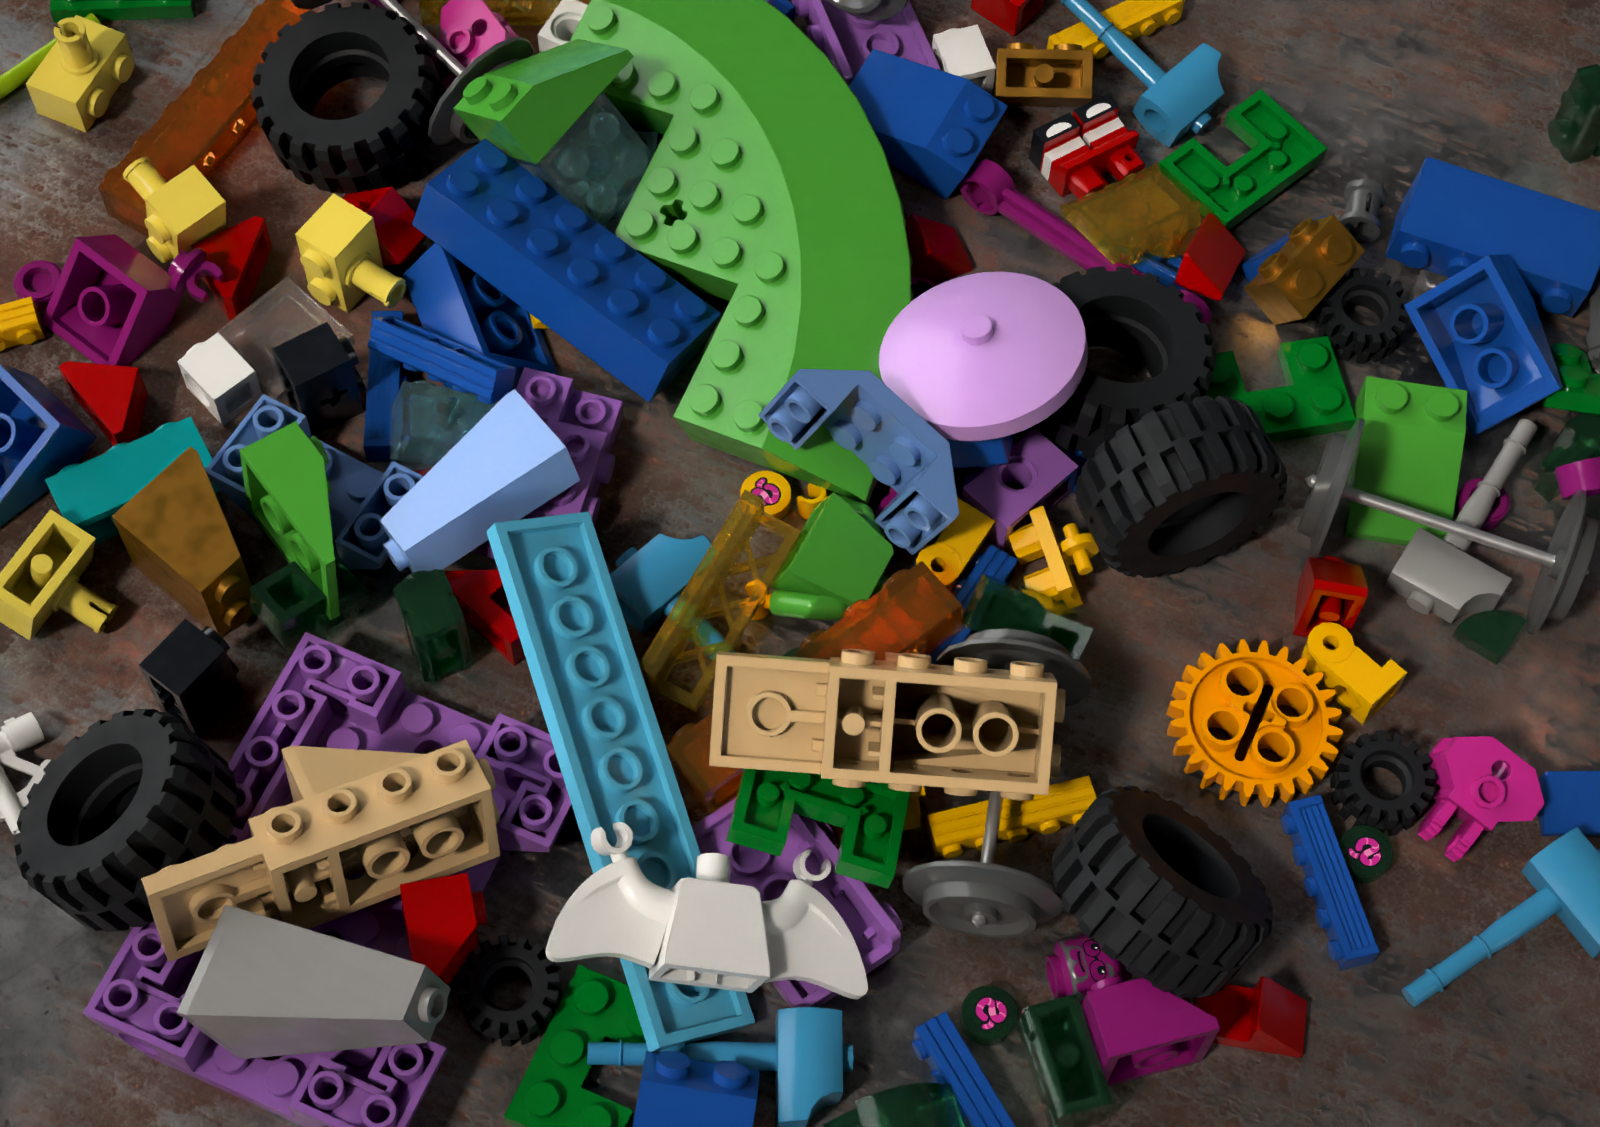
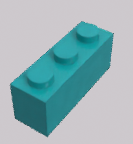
M190 416L178 422L165 423L158 427L155 432L130 443L117 444L106 453L86 462L68 465L61 469L58 474L46 478L45 481L62 517L96 538L95 545L120 535L112 515L190 446L198 452L205 469L213 459ZM210 481V483H211V485H212V488H213V490H214V493L217 492V491H220V489L217 488V487Z

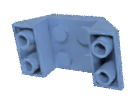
M799 369L758 415L767 423L770 432L776 438L783 442H788L795 450H798L823 425L830 431L832 438L839 446L851 450L869 467L870 472L878 481L893 488L897 494L874 521L884 529L886 536L892 543L905 548L912 555L951 524L959 515L949 442L871 371Z
M262 394L205 469L209 480L258 525L260 524L247 507L240 449L295 421L308 438L312 436L306 415L265 394ZM320 441L329 459V463L325 465V472L331 486L328 500L335 565L341 569H380L389 557L382 544L390 540L380 519L424 476L395 461H392L386 471L382 473Z

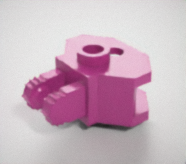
M450 0L441 8L440 38L437 41L465 68L495 44L512 37H519L500 13L492 12L483 0ZM433 55L432 58L440 78L443 80L442 83L446 91L457 76Z
M1493 736L1440 738L1428 755L1432 761L1430 763L1431 768L1435 770L1436 774L1435 783L1437 789L1432 797L1436 802L1418 826L1417 831L1418 835L1428 842L1441 832L1453 814L1462 821V824L1448 841L1444 853L1453 862L1461 859L1470 846L1474 844L1483 830L1492 831L1497 822L1533 821L1545 804L1536 769Z

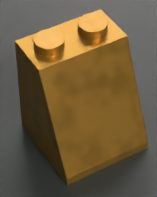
M190 446L112 515V518L133 565L205 627L212 628L223 637L231 629L241 627L250 618L258 602L241 555L200 456Z

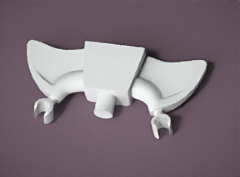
M623 822L613 823V830L617 836V842L614 847L608 843L606 832L602 827L595 828L592 831L590 838L593 849L600 855L610 856L613 863L592 874L564 904L552 928L545 951L547 959L552 962H566L607 956L622 958L649 968L648 980L753 993L763 983L798 980L821 986L839 995L856 1000L862 998L868 991V982L862 958L849 928L834 906L819 891L812 887L814 883L829 875L832 867L829 859L823 861L817 875H812L805 868V861L810 855L811 849L800 853L793 863V872L797 879L789 881L779 898L761 901L760 892L754 886L730 883L729 856L720 853H704L697 856L696 878H681L669 890L649 881L642 873L636 858L628 856L627 850L632 844L633 832Z

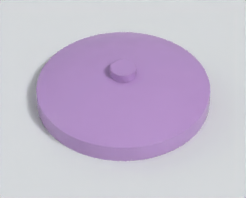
M982 272L961 276L941 283L911 301L896 316L883 338L879 354V369L882 382L945 439L983 441L1024 431L1045 420L1065 404L1077 389L1085 373L1088 361V343L1084 323L1077 307L1057 287L1044 280L1025 274Z

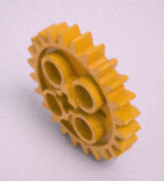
M1240 639L1234 654L1231 653L1224 643H1220L1215 653V659L1203 651L1200 653L1196 663L1198 668L1187 665L1181 677L1184 682L1176 681L1171 696L1176 700L1170 701L1166 715L1174 718V720L1170 721L1167 735L1180 738L1174 746L1173 755L1190 756L1184 768L1186 774L1198 770L1204 773L1200 788L1205 789L1214 782L1220 784V800L1227 798L1230 792L1234 790L1239 792L1241 806L1246 807L1251 795L1258 794L1263 807L1268 808L1276 792L1281 800L1287 804L1295 794L1294 787L1306 795L1314 784L1313 779L1322 781L1329 769L1326 763L1332 764L1339 750L1333 745L1338 744L1343 735V730L1333 725L1338 723L1342 710L1327 707L1331 704L1336 692L1334 689L1319 690L1317 688L1324 676L1322 671L1309 676L1303 672L1308 661L1306 657L1299 659L1294 664L1288 662L1289 653L1286 646L1274 656L1269 654V646L1266 640H1262L1257 652H1250L1245 639ZM1227 685H1241L1250 695H1236ZM1271 685L1273 693L1246 757L1243 761H1238L1235 759V753L1263 687ZM1286 705L1292 707L1299 714V717L1286 716L1279 710L1278 706ZM1208 729H1223L1229 734L1231 739H1217L1211 735ZM1259 750H1272L1277 753L1281 761H1268L1261 756Z

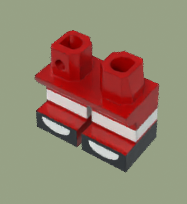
M1109 93L1073 110V115L1069 112L1033 130L1029 153L1030 161L1062 198L1073 193L1086 207L1101 200L1106 194L1108 183L1103 177L1112 173L1122 186L1127 187L1139 181L1144 172L1145 163L1136 150L1139 134L1135 130L1128 131L1117 116L1119 106Z

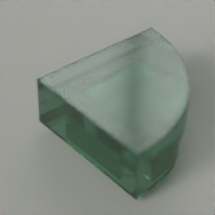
M1484 611L1468 617L1459 624L1452 638L1497 665L1527 620L1505 611Z

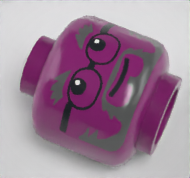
M1085 934L1060 939L1054 945L1053 955L1046 956L1045 960L1047 978L1055 1000L1063 999L1066 1005L1073 1010L1081 1009L1087 992L1092 990L1091 986L1096 982L1113 976H1123L1125 980L1132 978V974L1116 958L1112 960L1100 950L1102 946L1092 937L1088 938Z

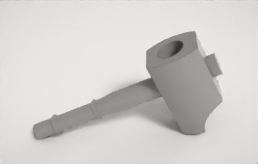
M1520 419L1508 439L1503 441L1502 449L1483 480L1477 483L1478 488L1464 504L1455 522L1480 530L1496 498L1500 496V490L1520 457L1526 454V448L1537 431V426L1528 419ZM1419 527L1394 566L1385 587L1405 597L1407 605L1421 614H1429L1431 612L1452 624L1456 619L1468 614L1479 613L1490 616L1512 578L1467 554L1466 552L1473 541L1447 533L1442 540Z

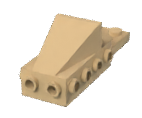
M843 649L841 657H830V660L718 651L716 654L709 766L821 774L822 779H832L833 785L848 788L865 787L866 782L888 783L889 789L902 792L921 791L922 786L942 787L945 793L956 796H976L978 790L1000 792V797L1006 799L1032 800L1034 794L1048 795L1050 778L1059 777L1061 745L1053 744L1054 722L1063 723L1065 689L1057 688V681L1053 673H1044V665L1035 662L1013 661L1010 662V670L987 668V660L971 657L954 658V666L931 664V656L917 653L898 654L885 652V661L875 660L874 651L862 649Z
M466 739L427 754L292 745L281 749L293 803L271 808L263 814L248 819L252 838L238 843L226 844L214 852L181 864L169 865L157 873L141 878L168 962L205 949L225 905L310 929L401 894L400 884L449 876L499 857L500 849L496 824L500 823V815L492 796V790L496 789L495 779L486 758L476 759ZM355 874L362 875L360 878L355 880L347 879L348 877Z

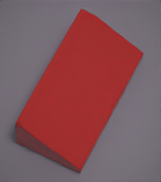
M1208 212L1188 246L1174 283L1220 301L1240 266L1246 250L1214 214Z

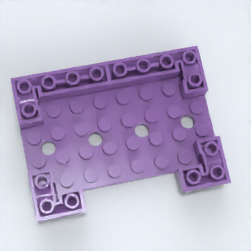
M305 632L228 763V767L233 771L236 782L238 806L237 815L230 819L233 825L230 839L228 842H223L221 847L252 838L248 819L263 814L271 808L293 803L281 749L292 745L420 754L427 749H441L466 739L475 758L485 757L490 765L496 783V789L492 790V796L500 815V823L496 824L500 856L452 874L468 872L471 892L479 890L483 892L503 851L550 852L572 809V804L549 733L501 713H498L491 726L406 690L402 672ZM355 874L348 877L347 879L355 880L360 878L362 875ZM401 894L309 929L325 935L337 936L341 940L411 961ZM155 922L131 929L83 1011L86 1018L146 1056L303 1127H409L447 1053L446 1047L430 1041L429 1043L284 1055L272 1061L262 1058L243 1059L235 1057L177 1014V1010L205 949L168 962Z

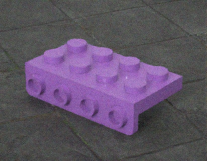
M792 0L796 16L798 18L804 17L808 25L806 29L807 36L826 54L848 86L873 49L938 70L941 69L909 0L907 6L892 18L874 21L850 15L838 9L827 0Z
M736 798L692 826L700 853H720L729 856L730 883L754 886L760 892L761 901L779 898L789 881L797 879L793 872V863L800 853L811 849L810 855L805 861V868L812 875H817L823 861L829 859L832 866L829 875L814 883L812 887L819 891L843 918L856 942L866 975L899 952L902 938L900 930L903 929V925L894 909L886 901L880 904L867 889L870 885L869 883L834 873L839 851L834 846L837 840L828 823L792 813L786 844L780 857L726 841ZM784 980L771 982L790 1008L820 1007L838 995L835 992L806 981Z

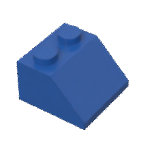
M646 1051L633 1127H753L760 1070L748 1069L743 1064L734 1061L713 1063L690 1059L687 1055L676 1051H664L661 1053Z

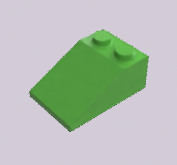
M576 39L487 72L483 76L474 79L466 86L463 91V98L453 110L480 141L486 139L510 157L538 164L634 56L628 49Z
M1366 376L1353 406L1356 421L1360 417L1365 419V423L1349 472L1348 486L1453 521L1466 434L1467 391ZM1347 499L1344 537L1407 546L1419 527L1442 540L1447 532Z
M295 421L240 449L247 507L329 619L333 620L340 616L328 500L331 486L325 472V465L329 463V459L319 439L316 436L308 438Z

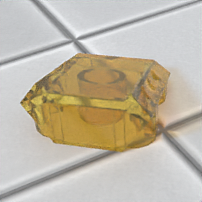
M1159 162L1061 206V214L1113 265L1117 263L1127 265L1140 263L1144 253L1147 252L1163 258L1176 257L1181 250L1186 235L1201 225L1199 200L1192 202L1159 171Z

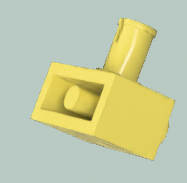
M76 15L74 18L70 17L60 20L57 23L60 28L54 27V36L57 42L30 77L26 86L38 114L87 133L96 118L104 115L111 97L120 84L130 78L135 61L125 33Z
M141 157L135 160L125 169L123 178L131 184L145 201L147 218L144 222L149 234L146 242L152 253L161 263L165 264L168 261L172 263L181 251L191 252L193 250L191 245L226 229V201L194 164L169 182L151 164L148 157Z
M333 193L295 234L309 292L320 303L327 306L333 304L346 313H349L366 293L381 301L388 308L395 306L405 293L406 281L384 269L373 217Z
M50 509L0 572V622L31 641L52 612H57L61 609L93 629L95 633L100 634L105 629L106 625H104V622L109 623L118 606L108 602L78 583L79 577L92 562L96 538Z

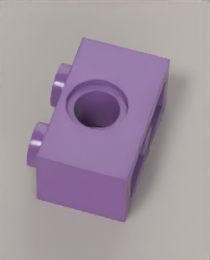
M1034 427L1021 439L1014 437L1008 463L998 464L985 470L979 467L973 470L961 485V500L995 521L987 539L999 550L1004 551L1011 545L1008 536L1019 528L1032 523L1030 510L1044 506L1048 513L1072 492L1079 466ZM1017 483L1023 486L1024 489L1014 490L1005 484Z

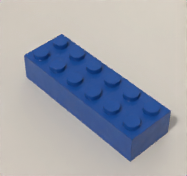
M483 139L426 183L412 222L415 228L649 403L702 353L721 313L488 140Z

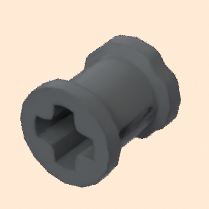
M1367 178L1352 180L1346 184L1343 196L1347 204L1345 213L1339 217V221L1358 243L1372 242L1381 233L1382 226L1378 217L1380 208L1387 201L1388 192L1383 184Z

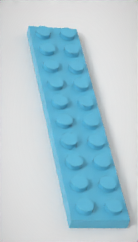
M589 511L494 523L486 533L593 874L613 862L610 856L600 855L593 849L590 838L592 831L595 828L602 827L606 832L608 843L614 847L617 842V836L613 830V823L623 822L633 832V841L627 850L628 856L636 858L642 873L649 881L671 890L681 878H696L697 856L701 853ZM620 958L649 1052H656L683 1043H691L738 1031L756 1023L746 992L648 980L649 968Z

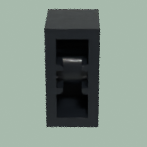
M328 322L271 348L286 400L292 409L306 415L312 436H317L364 412L359 393L365 390V385L355 365L359 364L358 357L348 338L343 336L338 339Z
M185 618L139 664V667L160 710L173 715L199 738H202L244 694L236 677L239 669L227 655V651L230 649L228 643L212 628L206 626L201 631Z

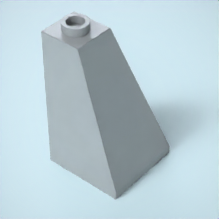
M225 905L177 1010V1014L235 1057L243 1059L420 1044L430 1042L437 1023L445 1014L447 997L451 988L426 965L237 907Z

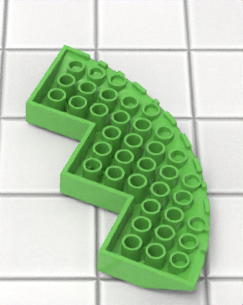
M591 0L570 41L581 39L628 49L634 57L586 110L663 134L614 235L683 286L730 301L673 418L692 441L868 504L877 479L872 475L869 467L851 450L839 446L832 438L830 431L823 425L798 450H795L788 442H783L776 438L770 432L767 423L758 416L799 369L871 371L882 381L879 369V354L883 338L896 316L914 300V292L911 288V266L913 261L905 229L907 226L903 204L897 191L886 153L858 98L826 54L789 17L766 0Z

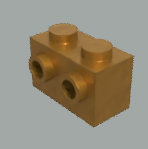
M1009 43L1006 45V48H997L995 98L1006 105L1081 107L1088 104L1092 99L1093 50H1082V46L1078 44L1054 45V50L1035 49V45L1031 43Z
M1335 215L1317 220L1307 218L1298 224L1290 232L1289 240L1259 266V273L1244 288V291L1274 325L1305 319L1365 252Z

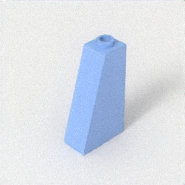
M514 389L507 393L380 519L390 539L382 545L399 571L409 567L419 582L423 583L488 541L486 531L494 523L522 519L579 482L580 478L566 446Z

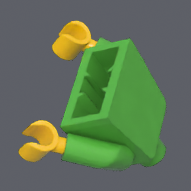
M809 483L807 485L808 496L812 499L797 496L798 512L803 518L808 520L770 584L776 590L770 594L763 583L759 581L747 583L745 586L747 595L760 597V600L753 604L740 602L739 606L742 614L750 620H761L771 611L774 616L804 620L836 621L849 618L861 610L867 602L874 607L877 606L892 612L900 602L905 590L883 575L886 566L894 554V548L885 539L881 526L874 521L876 516L872 508L867 504L834 492L827 496L826 489Z

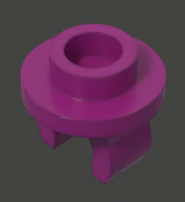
M199 247L191 252L181 251L168 269V275L172 277L170 289L176 293H181L188 289L192 298L201 303H206L209 297L203 289L197 287L198 280L203 276H212L215 280L222 283L225 278L221 269L216 264L206 261L207 253Z

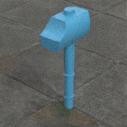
M1060 0L1062 6L1065 5L1098 37L1097 40H1101L1113 55L1149 88L1140 96L1132 112L1142 127L1155 139L1170 148L1190 130L1195 134H1199L1212 121L1213 118L1209 114L1216 108L1224 94L1218 76V62L1222 56L1219 51L1202 43L1168 73H1165L1131 39L1114 27V23H1110L1087 0Z
M659 533L639 551L635 547H631L617 559L616 566L618 568L610 574L623 617L633 628L644 634L666 615L715 663L718 651L736 653L722 634L686 599L719 571L721 555L704 535L693 539H676Z
M1576 827L1533 856L1521 872L1537 892L1498 918L1478 936L1474 935L1472 941L1433 968L1425 969L1424 974L1402 988V994L1411 1006L1417 1007L1438 991L1443 992L1445 986L1484 959H1490L1492 954L1514 943L1554 914L1559 917L1592 959L1600 955V849L1596 850L1580 829Z
M796 1007L778 1009L775 1020V1042L711 1041L683 1043L654 1052L676 1051L687 1055L690 1059L713 1063L734 1061L743 1064L748 1069L775 1071V1127H806L807 1123L817 1112L828 1106L840 1103L843 1094V1072H853V1044H843L842 1010L830 1008ZM622 1040L620 1042H588L587 1065H618L619 1068L622 1066H643L648 1047L646 1043L622 1042Z

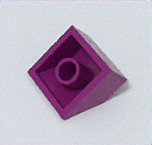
M118 235L76 237L41 323L95 364L128 366L169 328L184 291L176 293L170 289L172 277Z
M1123 976L1109 977L1091 986L1092 990L1088 991L1074 1024L1094 1090L1199 1063L1203 1060L1220 1030L1216 1017L1168 991L1164 992L1153 987L1152 983L1143 977L1125 982Z

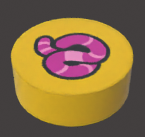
M758 471L751 474L744 480L740 490L742 511L749 519L761 524H770L781 520L786 516L791 506V487L788 481L782 475L773 471Z

